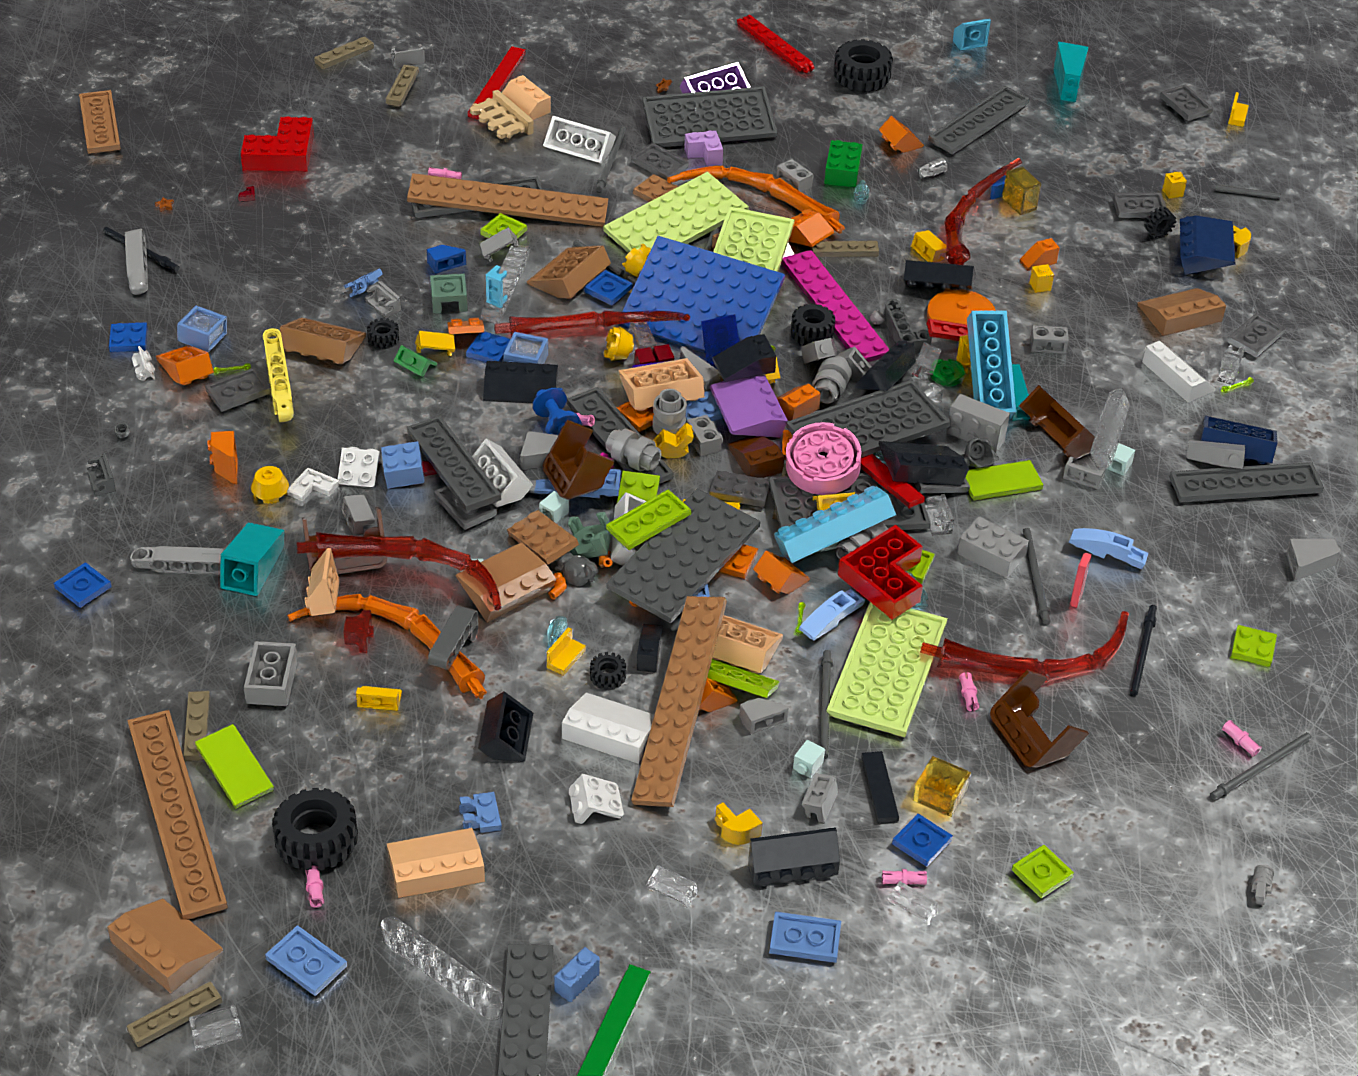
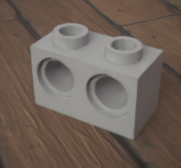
M793 159L777 166L776 179H783L800 192L812 188L813 173Z
M1032 325L1030 336L1031 352L1066 354L1069 342L1067 327Z
M708 415L687 420V423L692 425L694 435L692 444L700 457L721 451L722 435L717 432L714 422L709 419Z

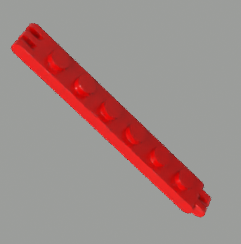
M747 15L742 17V19H737L738 25L797 70L808 73L815 69L810 59L753 16Z

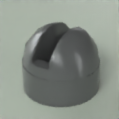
M120 422L115 425L114 432L119 438H126L130 434V428L127 423Z

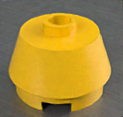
M641 244V248L638 250L633 248L625 256L627 261L622 263L625 271L638 278L651 248L645 244Z
M613 327V329L609 330L606 338V348L608 350H604V357L610 358L611 361L626 360L633 351V335L622 327Z
M265 466L257 470L251 484V491L254 497H258L263 500V503L267 504L279 502V498L283 497L284 494L287 495L289 482L282 471L274 466Z

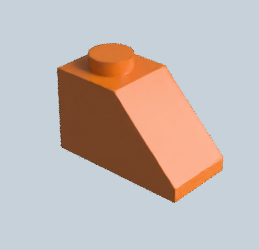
M1052 238L1037 241L1020 258V263L1027 271L1032 270L1033 266L1057 264L1060 247Z
M707 678L699 710L712 712L735 704L738 700L729 686Z

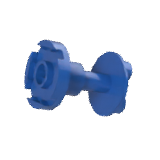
M562 388L542 389L537 392L532 408L536 415L549 417L545 428L547 434L559 435L567 420L582 425L576 413L563 410L567 402V396Z

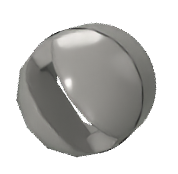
M875 310L871 314L870 320L873 324L879 325L885 321V317L879 310Z

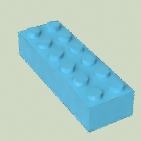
M971 311L967 317L974 399L1010 413L1009 419H1011L1016 413L1007 311Z
M871 486L859 495L853 494L847 497L846 501L833 503L830 505V508L824 511L818 510L814 512L813 516L807 519L801 518L797 520L794 525L779 528L778 532L774 533L781 554L793 563L893 517L896 513L889 495L877 486Z

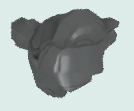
M973 438L968 441L965 454L961 455L964 457L967 466L971 465L976 468L987 467L994 461L1000 460L996 456L992 444L986 438Z
M570 552L557 559L558 566H555V570L561 571L566 583L578 587L585 585L588 581L594 582V577L598 573V568L594 562H591L584 556H573Z

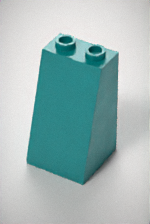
M1058 41L1054 73L1061 100L1076 102L1088 53L1087 46Z
M248 522L221 553L220 588L258 596L284 548L285 530Z

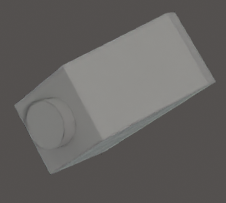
M855 346L838 354V356L845 358L849 363L852 372L850 379L859 381L871 368V365Z
M762 698L748 700L740 704L739 718L750 735L787 722L788 707L786 705Z

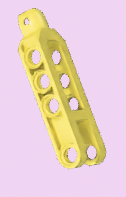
M271 328L264 331L263 341L274 413L278 415L279 423L292 420L294 410L281 332L278 329Z

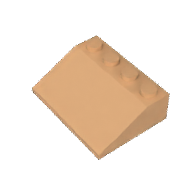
M687 358L619 370L629 402L635 410L642 411L653 407L655 398L665 389L679 391L686 401H697L699 398L705 397L703 376Z
M723 615L712 659L722 660L730 665L743 667L757 674L762 673L773 657L783 638V634Z
M472 828L387 843L398 898L485 882L484 862Z

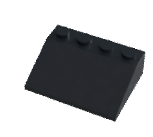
M879 441L878 443L893 482L961 486L969 471L964 457L947 446Z

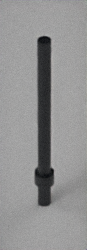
M109 227L103 229L104 233L125 244L124 235ZM146 248L147 256L159 262L161 266L168 267L174 271L179 270L180 266L172 262L170 258L161 256Z
M1156 605L1149 606L1148 615L1144 619L1145 628L1130 694L1134 696L1138 695L1152 629L1157 621L1155 617Z

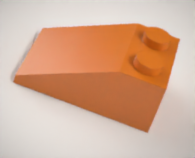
M190 345L156 356L157 361L170 377L181 385H188L197 378L205 379L209 377V374L214 373L209 353Z

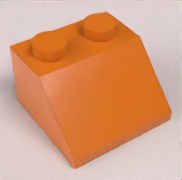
M892 115L879 129L883 134L881 137L886 142L890 141L889 145L895 151L900 150L902 153L924 146L905 125Z
M806 209L798 216L791 218L794 219V226L788 242L813 247L832 235L834 230L819 212Z
M808 383L793 388L777 397V400L787 420L791 421L818 410L821 393Z
M234 431L211 432V440L207 441L208 451H212V454H210V465H214L215 473L233 484H238V456Z
M769 551L764 552L753 568L758 573L757 577L765 583L769 582L771 584L770 588L778 594L781 592L790 594L810 580L806 574L785 557Z

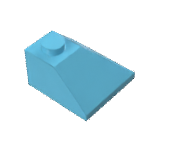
M991 19L962 23L954 28L953 42L961 51L987 46Z

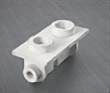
M138 346L139 352L134 353L132 356L137 378L144 381L151 376L155 380L153 373L155 368L150 362L152 358L147 350L144 351Z

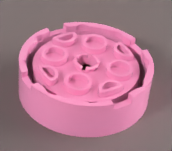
M826 422L809 424L797 430L789 443H787V474L797 487L806 492L818 495L839 493L849 488L859 476L861 446L856 436L846 428L841 429L834 426L833 423ZM825 452L828 453V455H826L825 457L820 455L819 453Z

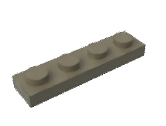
M361 37L314 57L315 63L321 68L326 69L374 49V43L366 37Z
M403 65L386 97V104L402 106L419 73V67Z
M871 240L821 241L811 247L816 257H879L878 242Z
M209 691L188 692L184 761L204 760L195 746V742L208 736Z
M210 981L127 1025V1031L139 1048L223 1003L222 997Z

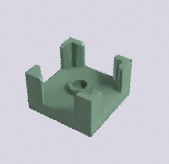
M465 273L430 275L433 313L442 312L441 302L459 301L460 312L468 311Z
M605 512L596 514L600 522L598 525L583 527L579 517L569 518L568 526L579 543L578 546L569 551L573 556L580 555L591 558L608 555L612 534L606 529V524L610 523Z

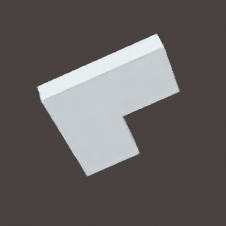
M307 468L288 488L287 495L304 501L313 490L330 496L340 484L339 480Z

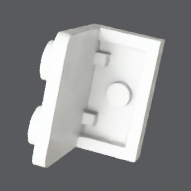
M342 448L338 473L339 484L373 488L376 482L378 464H382L380 452L376 449Z
M581 774L570 786L569 795L576 823L583 824L593 812L621 818L624 815L619 788L616 783Z

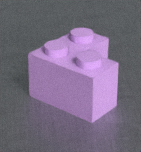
M716 131L685 134L684 150L688 159L703 157L707 167L723 164V147Z

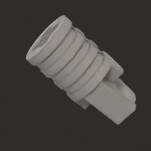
M939 158L927 163L917 171L920 178H926L946 172L948 167L945 159Z
M1257 865L1254 868L1251 892L1256 893V904L1265 905L1266 894H1271L1274 870L1268 865Z

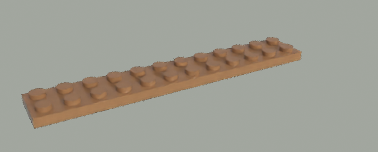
M412 173L407 202L502 213L505 215L599 227L605 225L608 198Z
M687 596L633 792L631 800L633 805L674 807L727 603L725 597Z
M166 710L127 720L183 920L228 909L170 711Z

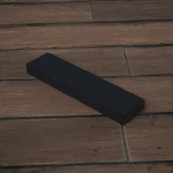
M883 752L862 753L861 759L877 823L899 822V814Z

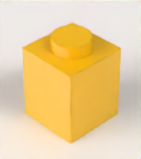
M1181 172L1166 173L1162 190L1168 199L1183 197L1187 180Z
M1049 265L1032 267L1029 283L1035 293L1051 291L1054 274Z

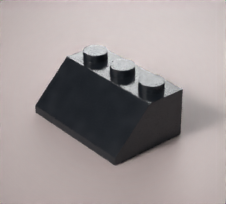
M505 691L491 698L486 704L478 749L493 760L524 762L526 760L534 713Z

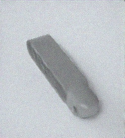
M141 228L125 232L127 276L130 291L134 295L142 294L148 290L146 238Z
M171 546L139 547L132 552L130 560L135 568L152 569L155 572L219 575L221 553L224 549Z

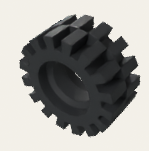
M1159 207V209L1155 208L1154 212L1151 211V215H1147V219L1144 220L1145 229L1156 239L1159 236L1163 238V235L1167 236L1168 232H1172L1171 228H1175V223L1177 222L1175 220L1176 217L1168 208Z
M389 318L371 321L370 325L368 324L367 326L368 343L371 346L374 345V348L379 346L380 349H383V347L388 349L389 346L393 347L399 341L398 324L394 323V320L389 321Z
M605 652V655L599 653L598 657H593V660L590 662V680L593 681L594 685L598 684L600 689L604 686V690H608V687H611L612 690L615 689V685L620 687L621 683L625 682L626 663L619 654L615 656L614 652L611 655ZM613 669L615 671L612 673H604L601 670Z

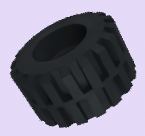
M804 304V306H799L798 309L794 310L790 332L792 339H795L796 343L804 346L815 341L828 338L833 339L835 315L827 307L819 304Z

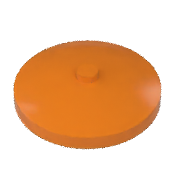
M958 289L938 293L930 300L927 308L928 320L935 319L967 325V317L971 311L996 310L994 305L981 294L969 290L962 292L958 291Z

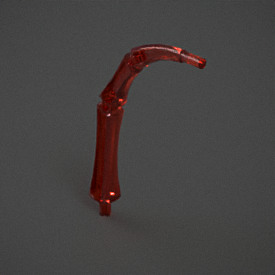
M1020 158L1003 166L968 190V194L963 195L957 206L946 216L944 227L946 232V259L949 264L962 266L970 259L969 249L964 244L962 236L966 216L976 202V198H979L990 186L1009 173L1010 170L1022 164Z
M604 310L602 313L592 311L556 317L532 318L510 316L509 322L496 323L494 330L495 334L510 333L512 337L514 332L533 334L559 329L597 328L599 325L608 327L630 322L689 321L690 315L671 311L616 312Z
M316 532V541L297 542V554L317 552V560H319L327 548H331L334 559L380 556L411 560L412 557H416L419 561L437 562L449 565L460 571L467 570L470 576L477 579L485 587L492 599L494 610L499 611L502 608L497 584L487 568L478 559L471 560V556L446 548L426 538L416 540L414 536L363 537Z
M1126 611L1121 612L1119 625H1117L1114 634L1108 642L1096 649L1093 655L1088 653L1076 658L1061 660L1045 659L1043 662H1040L1037 658L1011 657L981 651L947 638L944 639L942 647L923 642L920 653L939 658L937 668L976 671L1019 679L1026 670H1030L1046 676L1048 679L1045 683L1067 676L1095 671L1098 665L1104 667L1121 646L1127 629L1129 613Z

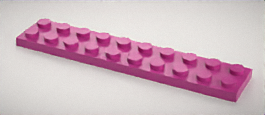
M812 250L783 257L781 264L810 302L827 307L828 310L833 312L835 315L834 333L846 349L855 346L868 363L879 360L889 351L883 340Z

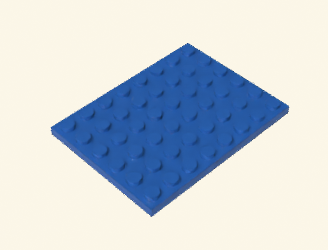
M657 236L617 323L618 326L716 356L746 337L760 335L783 284L785 274Z

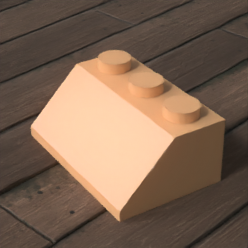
M523 75L510 80L502 92L533 120L551 113V97Z
M331 548L325 550L312 567L311 576H308L309 586L306 588L308 597H305V605L307 609H310L311 616L335 613L339 577Z

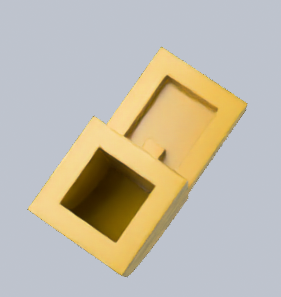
M1233 225L1235 257L1239 258L1248 251L1251 233L1246 227L1239 229Z
M685 423L676 434L663 429L653 439L656 447L660 448L662 457L681 458L689 453L688 444L692 442L694 437L692 425Z
M724 802L716 806L715 821L718 826L722 827L721 837L725 841L742 845L750 843L751 838L762 836L763 822L751 809L735 816Z

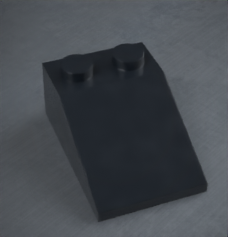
M765 334L746 337L713 357V362L723 381L728 382L775 373L776 354Z

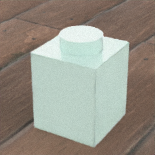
M1118 443L1109 456L1107 469L1124 476L1133 462L1135 449Z
M553 491L539 503V511L557 523L569 513V500L560 497L557 492Z
M806 740L794 756L793 769L802 775L812 778L824 762L825 748Z

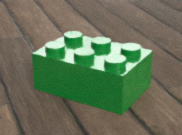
M831 140L824 184L856 188L863 144Z

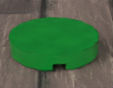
M939 359L932 363L930 377L934 382L943 386H955L964 380L965 368L958 361L953 359L943 361L944 359Z

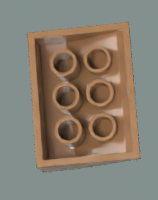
M603 245L567 248L531 277L527 283L557 298L571 299L576 295L575 293L584 289L588 282L594 280L599 273L605 271L611 262Z
M1198 288L1141 301L1137 304L1162 336L1222 322L1226 309L1225 303L1218 295Z
M302 317L280 326L284 351H297L303 356L313 355L319 360H333L335 364H343L350 360L366 337L364 332Z
M522 542L456 574V578L486 622L553 589L556 581L547 564Z
M163 898L125 912L107 926L111 943L170 993H173L223 951V948L190 920H183L182 914Z

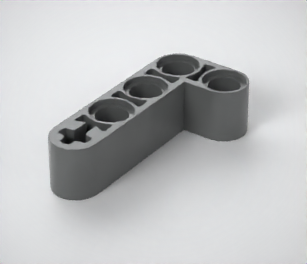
M888 299L885 302L884 317L895 344L900 340H906L907 342L914 343L915 354L929 352L932 337L929 336L928 330L913 331L900 301Z
M459 605L456 606L429 652V665L446 670L450 669L465 641L473 642L477 636V610Z

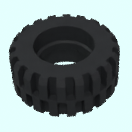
M856 39L851 42L847 41L836 50L833 70L834 77L839 84L841 83L842 86L848 87L850 90L870 92V90L881 89L891 79L893 56L885 45L882 46L881 43H876L873 40Z
M312 788L309 791H306V789L301 790L298 794L290 795L288 800H284L274 812L272 827L275 848L279 856L289 865L293 863L295 868L301 869L303 867L305 870L312 869V865L318 866V870H325V867H334L337 865V862L344 861L347 858V854L350 855L355 849L354 846L358 841L355 809L345 796L342 797V794L336 791L333 793L330 789L326 788L324 790H319V788ZM322 824L330 826L329 829L320 833L308 834L300 832L311 825Z

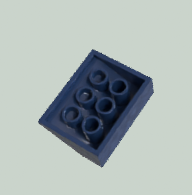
M1197 215L1180 219L1181 262L1185 275L1236 265L1233 221Z
M1206 415L1204 417L1200 441L1245 445V461L1253 459L1263 465L1273 463L1278 444L1276 430Z

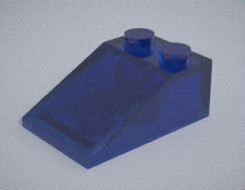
M736 314L701 321L706 361L716 369L713 357L740 342Z

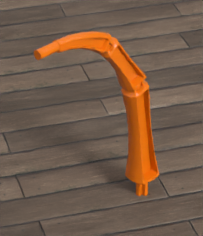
M709 166L684 171L667 178V182L670 184L680 180L694 179L709 172L716 179L726 177L729 181L753 186L764 193L768 191L771 196L788 203L800 212L806 209L819 212L833 230L839 234L845 229L839 223V211L808 197L781 178L774 179L773 174L751 172L732 166L730 168Z
M361 594L337 597L336 611H359L364 609L366 613L382 616L397 623L406 630L410 629L411 633L430 649L441 633L425 614L419 615V610L416 608L395 604L372 595L366 598L362 597ZM305 606V608L288 614L287 617L292 622L306 615L311 616V612ZM460 651L448 671L462 693L471 691L476 698L483 699V695L487 694L482 686L485 680L484 672Z

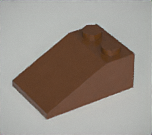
M753 436L727 443L729 450L745 475L765 478L782 473L785 456L778 445L766 437Z

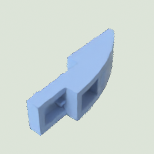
M1074 529L1069 543L1104 559L1105 555L1109 554L1141 570L1148 556L1147 552L1132 546L1133 539L1106 530Z
M852 589L846 592L841 590L818 607L801 624L799 630L814 641L835 628L842 618L863 606L865 599Z

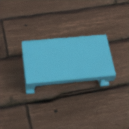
M496 265L486 274V302L502 308L508 299L507 295L503 297V279L507 276V271L505 270L502 274H499L501 267Z

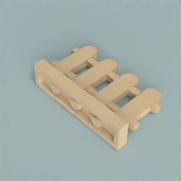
M499 90L493 91L492 99L487 98L486 101L479 104L474 103L470 107L472 115L480 114L479 121L481 123L488 122L489 130H497L498 138H511V135L518 132H525L527 135L534 133V120Z

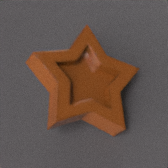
M663 78L660 83L656 84L657 92L661 93L669 90V86L672 83L671 79L665 80Z
M164 197L161 201L155 202V206L160 208L161 212L172 210V205L174 204V200H167Z

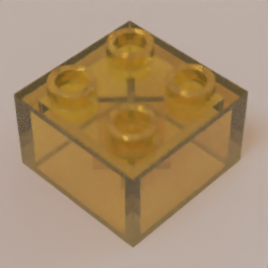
M1023 166L1006 171L1002 198L1019 215L1036 211L1041 183Z
M932 756L915 784L913 801L952 817L968 789L971 772Z

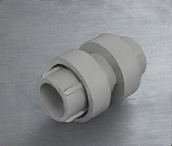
M833 356L822 362L812 383V386L821 393L820 402L831 403L842 397L852 374L849 363L845 358Z
M665 389L655 398L653 404V430L655 433L659 434L665 429L676 434L686 423L687 402L679 391Z
M627 428L622 431L613 430L607 438L606 450L611 453L612 459L623 464L628 462L629 467L637 471H652L657 467L661 459V450L656 447L655 441L644 436L639 438L636 432Z
M883 522L877 523L839 541L836 547V554L839 560L888 530Z

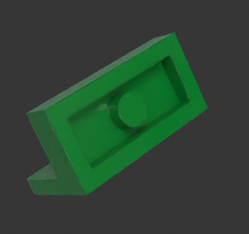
M402 345L393 360L424 377L430 364L434 366L438 364L428 357L417 353L415 350Z

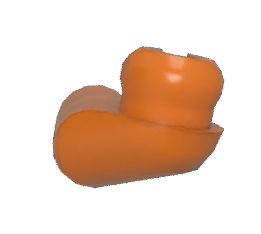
M609 550L608 555L598 556L601 568H607L612 565L611 552Z
M559 572L553 574L556 581L554 588L548 592L549 597L553 600L560 596L567 588L566 580Z

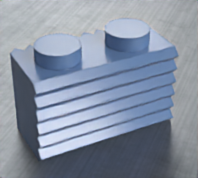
M584 947L554 976L555 992L568 1002H573V999H576V996H579V993H582V990H585V987H588V984H591V981H594L599 976V956Z

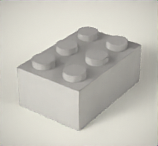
M960 394L951 405L949 415L950 427L947 428V433L965 441H970L973 438H986L992 444L994 452H997L1005 441L1010 413Z
M978 516L960 537L957 554L1008 578L1026 557L1029 540Z
M255 641L244 684L246 704L288 706L298 661L296 644Z

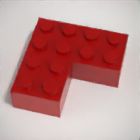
M280 117L277 136L244 135L241 149L242 170L308 172L314 137L313 118Z
M894 525L839 560L838 576L893 620L921 601L923 585L906 573V571L920 563L923 546L897 525Z

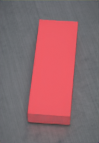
M1088 553L1083 554L1077 570L1070 606L1077 608L1083 595L1092 556Z

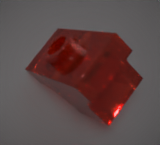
M363 610L358 616H346L343 630L345 645L358 647L360 653H368L370 638L374 637L371 610Z

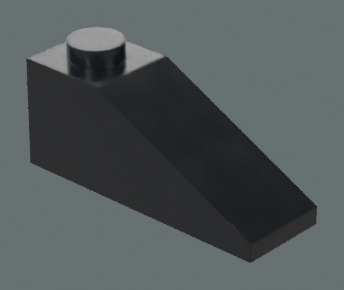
M643 624L637 652V671L657 673L663 625Z

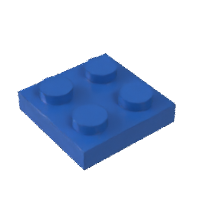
M605 270L585 286V293L613 305L633 288V283Z
M147 322L111 324L109 351H139L138 346L146 351Z
M485 331L480 332L466 351V357L482 362H502L504 359L503 354L510 339Z
M86 562L54 582L55 589L79 608L112 587L111 582Z
M918 813L893 838L892 844L928 867L951 843L953 835Z

